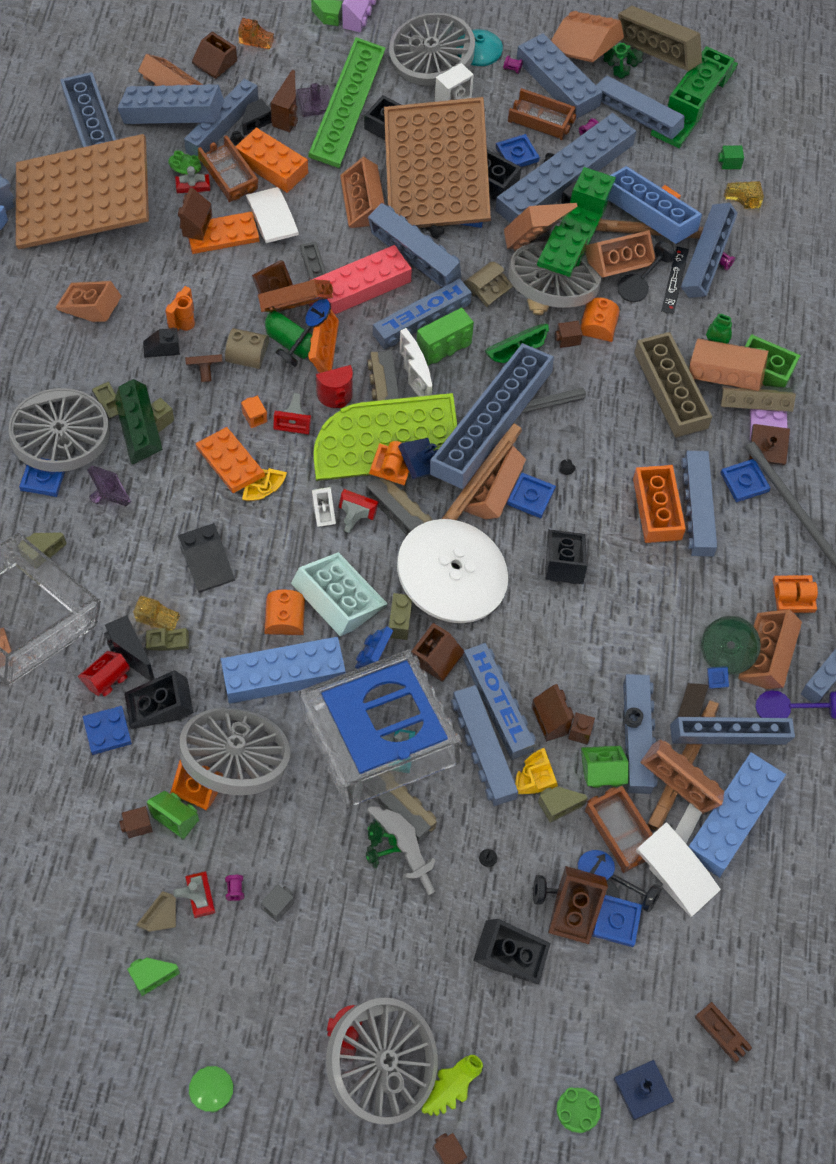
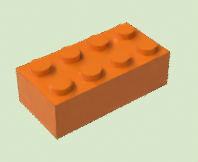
M255 128L235 146L254 173L286 193L308 174V159L258 128Z
M673 465L636 467L633 482L645 543L682 540L686 528Z

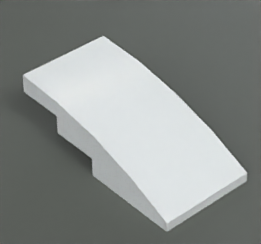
M278 187L246 195L253 217L257 222V228L266 243L299 235L289 207Z
M405 328L400 331L399 352L404 357V369L408 372V384L419 397L432 395V381L424 355L415 339Z
M667 822L636 849V852L650 865L649 869L663 883L662 887L690 917L696 914L721 890L697 856Z

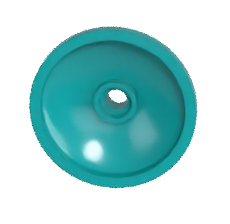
M473 29L475 54L471 65L487 66L495 63L503 52V44L500 38L488 30ZM465 34L461 35L457 40L464 39Z

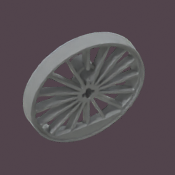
M427 13L406 21L395 31L390 41L389 53L395 70L402 78L414 84L433 86L436 85V77L452 68L446 59L458 63L455 66L462 63L467 69L469 68L475 54V37L469 25L462 19L446 13ZM429 23H437L434 37H430L427 27ZM440 24H449L439 38H437ZM424 25L428 38H424L415 28ZM453 27L459 29L455 33L446 37L449 34V32L453 29ZM412 31L416 36L409 37L405 34ZM465 34L464 39L453 41L461 35ZM400 40H403L405 42H408L409 45H402L398 43ZM395 51H410L407 53L395 55ZM452 54H461L462 56L460 58ZM432 58H434L437 73H429ZM437 58L448 68L447 70L440 72ZM410 59L409 61L405 62L404 64H401V63L399 62V61H401V60ZM428 60L426 72L419 73L420 69ZM419 62L417 66L413 69V71L408 69L412 65Z
M547 241L529 243L514 252L508 267V277L515 289L525 297L547 306L570 308L584 305L597 296L600 289L601 276L588 263L586 253L579 267L576 266L571 276L568 277L537 266L539 260L537 256H541ZM559 286H561L567 296H560ZM549 287H555V295L546 293ZM571 289H573L580 295H575Z
M55 388L33 394L16 407L9 421V441L16 456L27 465L43 471L63 472L83 467L95 460L104 451L110 438V425L103 406L89 394L74 389ZM52 402H62L59 419H57ZM66 402H74L75 404L64 417ZM49 403L54 420L40 406ZM80 405H84L87 407L86 409L74 415V413L77 411ZM35 409L44 419L29 414V412ZM92 412H95L98 415L95 417L82 419ZM24 418L37 424L20 423V421ZM100 422H103L104 425L103 428L83 427ZM16 430L33 431L15 436ZM83 434H100L101 437L99 440H95ZM37 438L24 447H20L17 443ZM73 438L93 445V447L86 451ZM55 441L51 460L40 459L52 442ZM45 442L35 456L27 453ZM73 446H74L82 455H80V456H78V457H75V458H71L70 455H71V454L73 453V451H74ZM57 453L68 458L67 460L55 461Z
M224 707L199 713L186 723L180 735L179 756L186 772L201 785L224 794L251 795L271 788L282 778L290 759V745L283 731L268 718L249 710ZM230 720L241 721L235 722L231 727ZM215 721H225L228 737ZM246 723L256 726L250 734V727ZM208 724L216 735L201 726ZM261 731L269 734V736L251 741ZM196 732L206 739L191 736L190 734ZM274 741L278 744V746L260 747ZM187 743L204 748H188ZM281 754L282 759L274 758L267 755ZM192 756H207V757H204V758H201V759H198V760H194V758H193ZM229 760L224 777L214 774ZM218 761L209 770H206L202 767L204 765ZM233 761L238 779L227 778ZM262 763L273 765L277 768L272 770L271 768L267 767ZM240 765L252 779H243ZM253 768L257 769L265 775L259 777V775L255 772Z
M376 998L354 1006L340 1018L328 1042L326 1070L329 1084L335 1097L350 1114L371 1123L394 1124L414 1115L431 1094L438 1068L437 1047L429 1025L417 1010L397 999ZM398 1010L399 1013L387 1038L388 1014ZM381 1015L380 1038L374 1017ZM406 1015L413 1025L393 1044L403 1018ZM367 1020L372 1040L359 1022ZM353 1025L368 1048L345 1035L350 1026ZM418 1030L422 1043L395 1053ZM344 1040L370 1057L340 1055L342 1041ZM424 1047L425 1063L398 1060L399 1056ZM340 1058L370 1061L368 1064L342 1074L340 1071ZM397 1064L425 1067L423 1081L421 1082L398 1068ZM370 1068L348 1091L346 1090L342 1078ZM371 1076L358 1106L351 1096ZM403 1077L420 1087L414 1099L404 1087ZM389 1078L393 1081L392 1088L388 1085ZM377 1082L375 1115L366 1112L365 1108ZM383 1092L387 1093L392 1110V1115L382 1117ZM400 1092L408 1102V1105L401 1111H399L394 1093Z

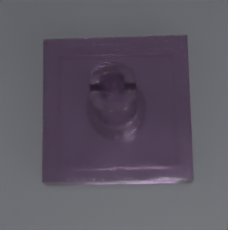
M312 83L308 88L296 89L303 117L325 114L332 97L328 85L320 86L318 83Z
M93 465L87 470L97 488L89 496L93 503L99 504L101 500L105 499L127 506L131 502L116 473Z

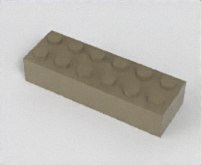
M630 6L618 14L624 35L621 43L630 45L637 50H641L686 71L702 63L701 37L699 32L635 6Z
M667 332L637 340L634 354L675 438L708 429L712 415L671 333Z

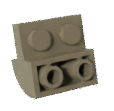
M489 262L463 282L472 292V295H477L486 307L513 287L503 274L504 268L496 262Z

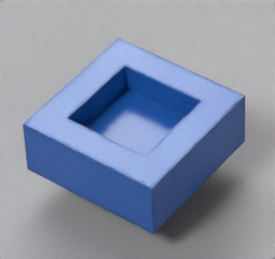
M727 666L707 668L709 689L729 687Z

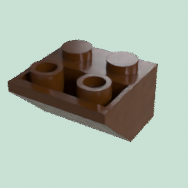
M212 31L201 40L192 59V64L216 79L237 62L236 46Z
M190 188L188 193L184 195L183 206L178 210L180 229H182L183 237L203 241L213 215L212 206L208 200L193 188Z
M432 623L411 651L410 662L443 682L463 656L464 650L449 632Z
M558 684L551 686L532 701L531 708L546 742L568 735L574 718L571 707H567L565 702V693L559 689Z

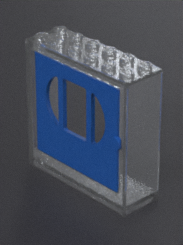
M410 649L298 691L302 714L346 808L460 764L462 751L459 744L462 743L461 738L457 732L454 733L450 717L445 716L442 702L437 701L434 687L432 685L429 686L425 670L421 671L417 655L413 656ZM393 683L405 687L378 699L363 703L366 695L371 690L383 685ZM409 694L412 696L420 712L419 715L383 729L375 730L366 712L367 710ZM421 721L424 722L421 730L409 740L391 742L381 738Z

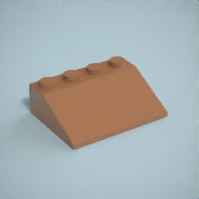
M572 11L562 20L551 41L567 57L594 62L621 41L624 35L620 20Z
M577 203L527 207L504 229L507 249H514L516 251L520 247L531 243L552 229L577 207Z

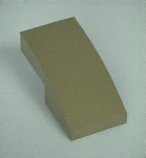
M109 381L93 388L92 392L97 401L103 406L107 417L111 419L117 416L116 394Z
M166 628L146 630V649L157 651L189 649V631L187 628L167 631Z

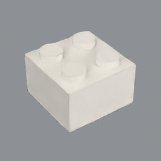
M462 63L436 77L435 102L472 98L474 74Z

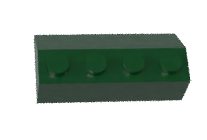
M135 379L118 387L115 402L130 463L133 465L163 449L146 385Z

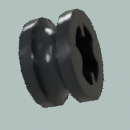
M629 708L624 717L625 724L631 728L639 727L643 720V713L638 708ZM631 714H635V717L638 716L636 721H632L633 718L630 719Z

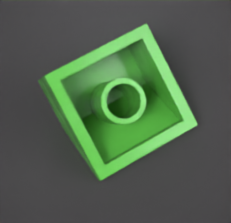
M621 746L581 748L584 778L587 786L594 788L601 787L602 785L619 787L622 784H628V760Z
M163 791L147 801L151 817L183 840L199 821L198 811L190 804H187V806L183 804L180 797L175 793L169 794Z

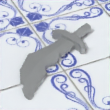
M370 806L367 812L381 824L388 834L396 837V845L405 853V858L412 872L403 874V878L416 879L419 877L427 894L434 893L435 890L426 873L432 870L435 859H428L427 863H425L420 853L415 828L396 812L388 809L383 811L380 807Z

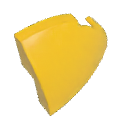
M270 468L268 470L262 469L265 477L246 486L242 500L257 501L276 492L283 484L287 472Z
M545 748L531 754L524 761L523 771H518L516 775L515 785L518 794L539 793L549 787L553 789L558 786Z

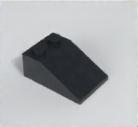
M214 523L178 535L180 548L199 593L235 581Z
M548 529L545 580L584 584L587 570L585 534Z
M126 615L105 624L107 632L104 635L110 651L120 653L131 668L148 680H154L151 663L128 616Z
M175 670L124 693L131 729L176 721L194 713L188 679Z
M500 919L486 920L473 961L490 969L539 984L551 943Z

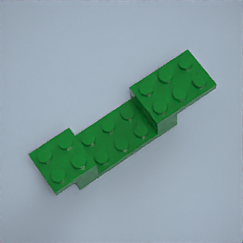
M706 46L702 51V63L685 74L669 97L667 107L684 115V128L673 139L653 129L651 136L680 149L701 119L705 103L717 86L723 88L736 70L738 63L734 62L735 59Z
M586 167L583 168L573 188L570 203H577V207L562 219L560 226L555 225L537 266L568 277L571 276L575 266L579 267L586 252V245L590 244L606 210L609 194L616 177Z

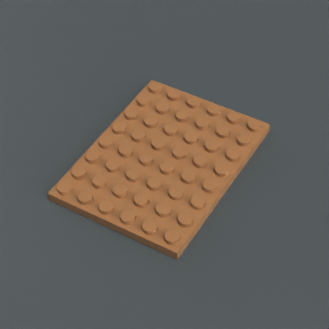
M484 97L384 107L388 205L394 209L395 213L399 216H404L409 224L412 226L416 225L418 228L431 227L432 225L444 226L491 221Z
M144 134L16 162V247L18 249L149 222L147 152Z

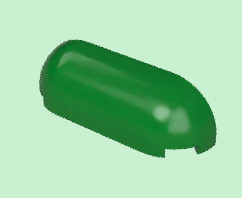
M277 311L269 312L266 316L265 329L267 335L290 351L304 329ZM309 332L294 351V354L302 359L308 357L310 352L312 335Z
M541 324L528 328L490 346L485 350V353L495 362H508L522 343L535 349L545 343L547 332H549L548 324Z

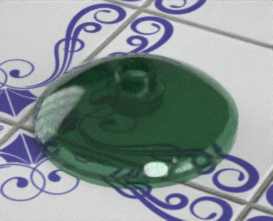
M725 616L713 621L704 631L701 640L702 654L710 667L727 666L728 675L739 674L752 667L758 659L761 649L760 637L754 626L747 620L736 616ZM729 641L735 643L733 649L728 648L727 644Z

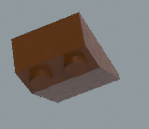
M291 70L271 101L272 126L289 133L298 123L295 70Z
M565 866L548 933L589 944L608 888L606 877Z

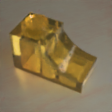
M760 181L727 183L724 193L725 199L741 203L744 209L761 208L764 198Z
M141 595L133 611L137 622L156 628H166L167 631L174 630L180 617L179 612L163 606L158 600Z

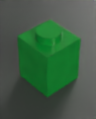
M742 145L722 146L721 152L718 153V163H721V169L742 168L744 161Z

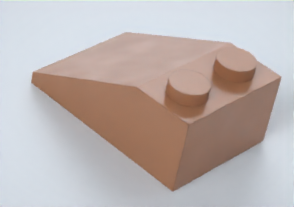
M111 281L71 283L55 308L58 311L92 322H106L122 296Z

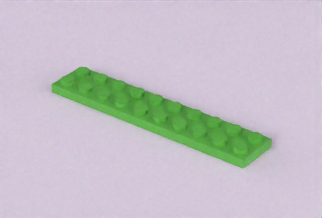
M355 37L309 151V158L340 168L385 53V47Z

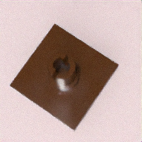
M279 260L252 275L259 294L293 285L283 260Z
M222 354L185 357V362L187 366L198 365L200 367L201 382L212 381L210 365L212 363H223Z
M753 424L751 442L754 441L770 464L786 465L790 429Z

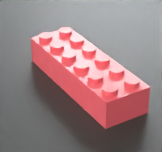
M393 245L314 279L330 280L333 286V298L327 300L331 303L333 313L338 314L410 283L412 269L398 248Z

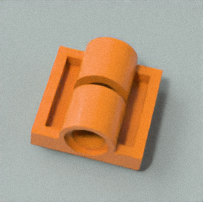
M185 286L176 294L174 301L166 307L168 328H177V331L180 329L188 331L195 326L191 288Z
M392 441L388 446L379 443L369 474L405 485L409 470L398 448L401 442Z
M812 575L773 577L777 611L790 609L793 613L816 612L818 588L817 583L813 582Z

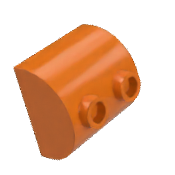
M594 298L586 303L580 325L582 334L612 342L620 314L618 305L606 298Z
M282 589L272 591L267 595L264 634L304 635L305 598L301 593Z
M181 760L179 761L170 794L175 793L181 799L207 810L215 800L218 792L195 781L186 772ZM206 765L202 766L206 770L210 769V767ZM216 771L214 773L216 775L223 777V773L219 771Z

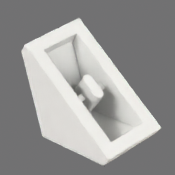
M331 487L312 490V504L317 527L336 524Z

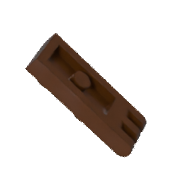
M713 1002L695 1016L697 1021L735 1063L740 1060L735 1051L741 1057L746 1055L741 1046L748 1052L752 1049L751 1045Z

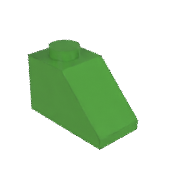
M311 0L312 11L323 24L339 26L342 17L343 1Z
M147 957L143 960L138 959L131 963V967L127 969L141 996L180 974L176 964Z

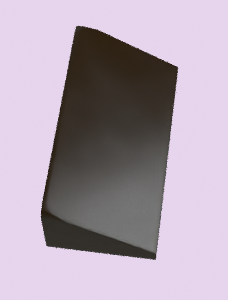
M688 683L677 717H699L709 685Z

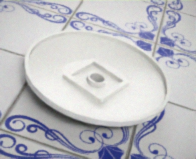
M451 519L425 522L414 528L406 536L398 552L397 572L404 591L417 607L437 619L452 623H469L480 620L491 614L505 596L508 586V571L504 557L496 544L485 533L470 524ZM451 563L458 564L460 569H454Z

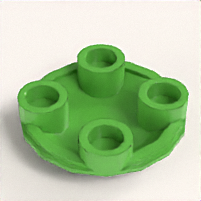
M177 150L168 160L170 167L181 174L187 175V168L190 166L194 167L195 174L201 170L200 160L197 155L191 156Z
M207 1066L200 1069L192 1077L189 1084V1095L192 1103L198 1109L215 1113L230 1101L234 1085L230 1075L224 1069L217 1066Z
M568 1088L557 1102L556 1112L559 1121L566 1129L572 1132L583 1133L590 1131L597 1125L600 1119L601 1107L599 1098L584 1088Z

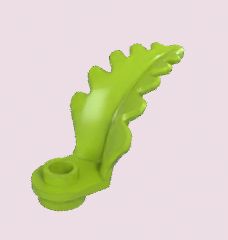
M469 1055L452 1068L440 1069L437 1073L440 1080H435L433 1090L422 1106V1112L424 1114L428 1113L430 1116L433 1113L438 1116L440 1113L439 1109L442 1114L447 1112L446 1105L454 1110L456 1108V1099L464 1102L468 1096L469 1083L482 1072L483 1063L476 1055Z

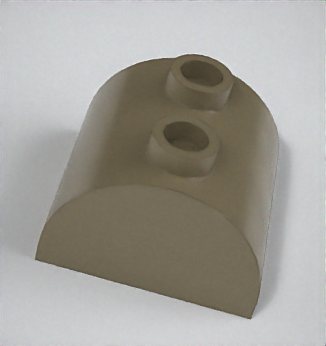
M232 328L226 344L225 362L260 369L269 344V336Z

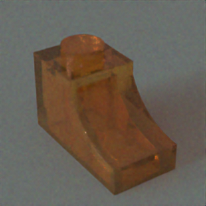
M242 18L238 28L239 43L270 49L274 40V33L264 30L257 20Z

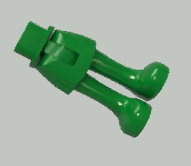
M718 314L707 329V340L729 343L732 337L731 317Z

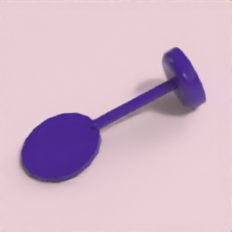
M766 691L756 700L755 708L760 718H788L791 708H829L831 718L836 719V691H832L829 694V703H791L790 699L780 691Z

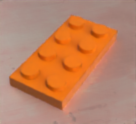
M252 211L213 218L210 220L203 241L188 238L192 254L260 242Z
M330 310V314L321 325L313 328V335L311 337V348L308 357L320 373L332 370L339 320L332 310Z
M228 427L195 443L198 451L232 493L265 477L262 468Z

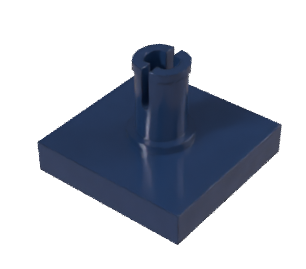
M428 438L401 443L398 448L412 479L431 476L430 460L438 451L436 449L437 446L430 443Z
M654 1060L614 1077L617 1088L633 1121L674 1102Z

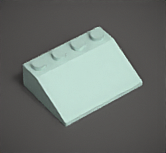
M339 552L299 567L291 582L339 636L354 631L387 606V602Z

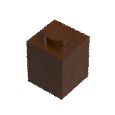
M579 321L558 323L554 336L555 340L559 342L560 348L581 345L583 334Z
M576 712L568 739L587 745L595 718Z
M146 806L122 812L123 820L119 821L122 833H127L128 839L153 832Z
M444 1133L435 1139L436 1144H434L433 1150L441 1164H462L467 1160V1156L454 1133L449 1136L447 1133Z

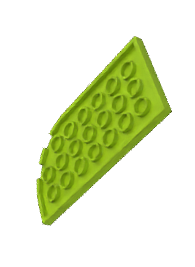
M453 393L362 402L340 409L339 412L335 413L324 423L315 441L313 458L316 481L371 475L369 472L379 443L388 446L392 441L404 443L428 438L430 443L437 446L436 449L439 450L457 427Z

